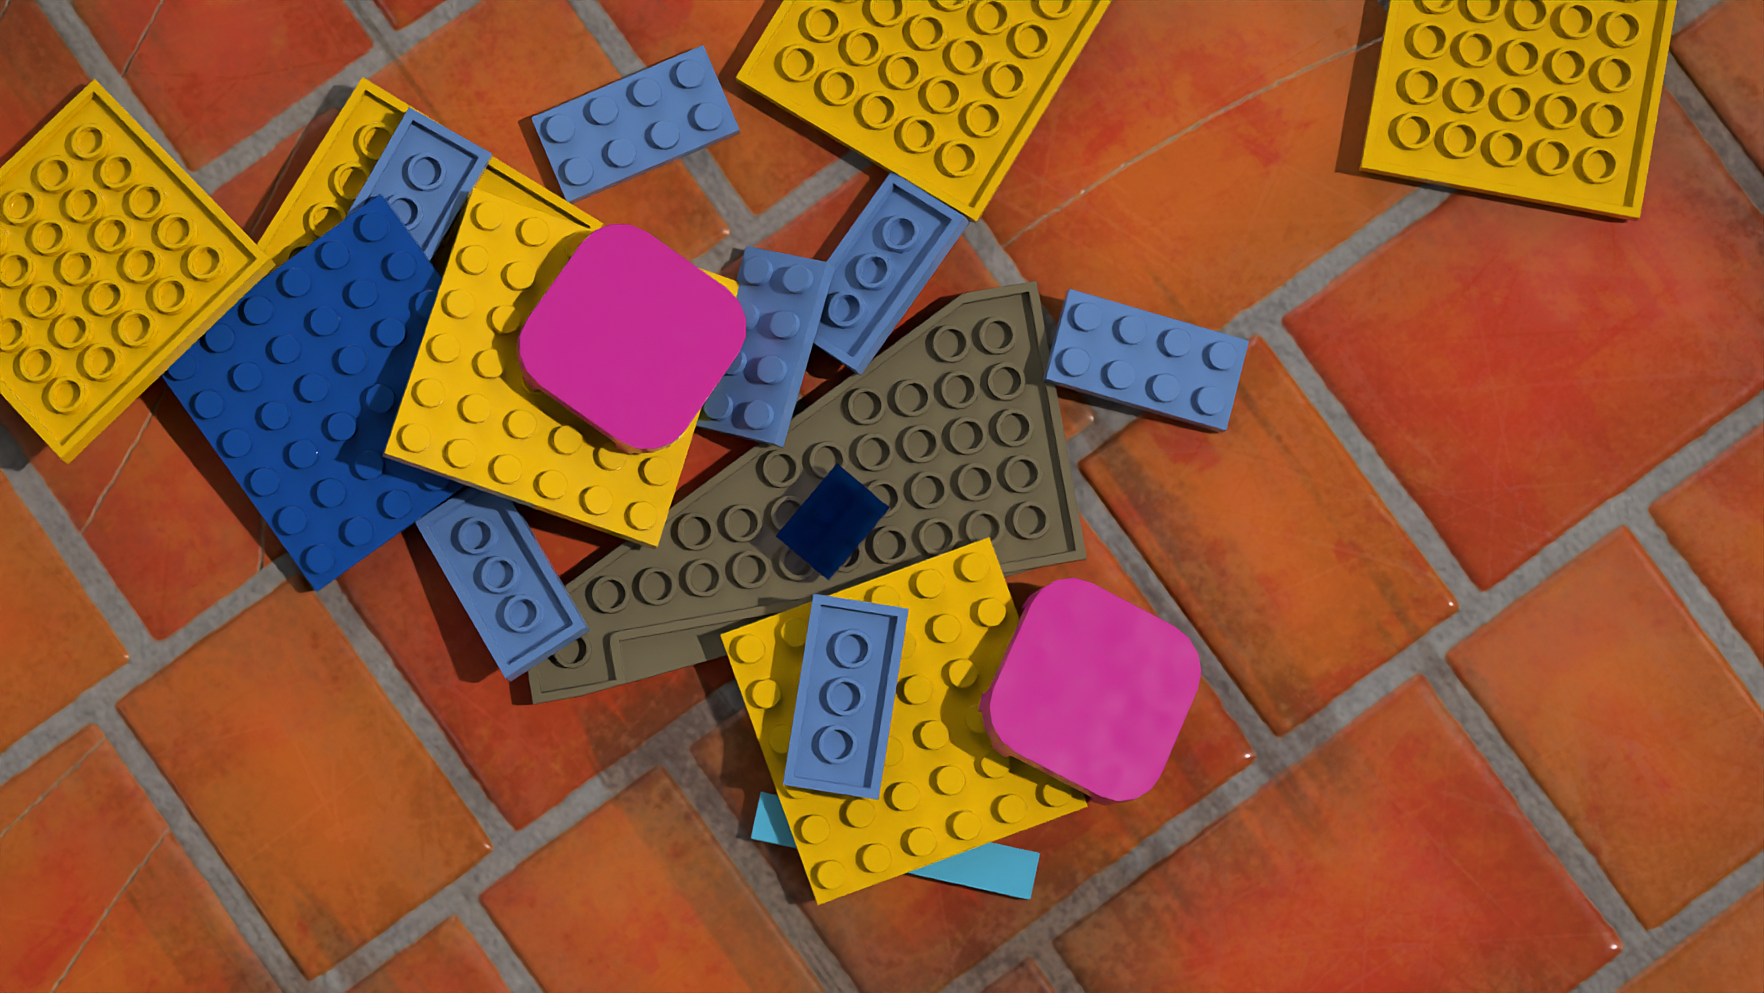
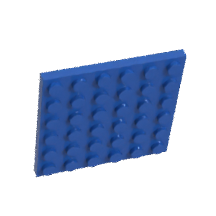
M379 194L261 279L161 375L316 592L323 589L466 486L382 457L442 280L439 271L426 256L424 250L383 194Z

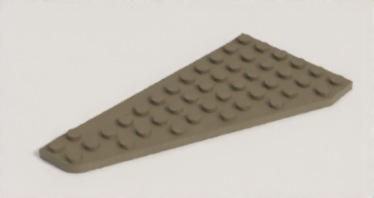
M1037 281L961 294L871 360L861 376L857 373L852 374L791 419L783 448L764 443L757 444L670 508L657 548L651 549L627 540L568 583L565 588L591 631L528 670L533 704L537 705L582 697L728 656L720 634L809 603L813 599V594L828 596L990 537L1004 578L1038 568L1086 560V550L1056 385L1043 382L1050 352Z

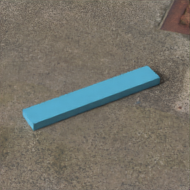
M761 792L751 839L797 848L778 795ZM990 842L908 873L1030 900L1040 853Z

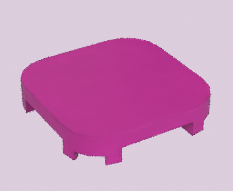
M610 224L595 230L580 244L530 314L516 341L517 360L524 375L523 379L535 391L537 389L541 390L616 443L615 448L629 454L654 453L668 448L682 435L733 363L746 338V317L739 300L725 286L650 233L633 225Z
M1077 578L1056 580L1031 594L1020 610L1023 611V614L988 691L982 693L978 712H982L984 728L993 742L991 747L1003 757L1013 756L1089 795V801L1106 806L1137 799L1150 791L1161 776L1197 693L1201 677L1199 654L1190 638L1178 628L1107 590Z

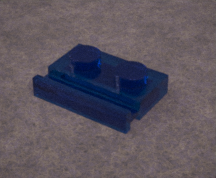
M837 463L777 533L776 538L829 582L886 515L890 507Z

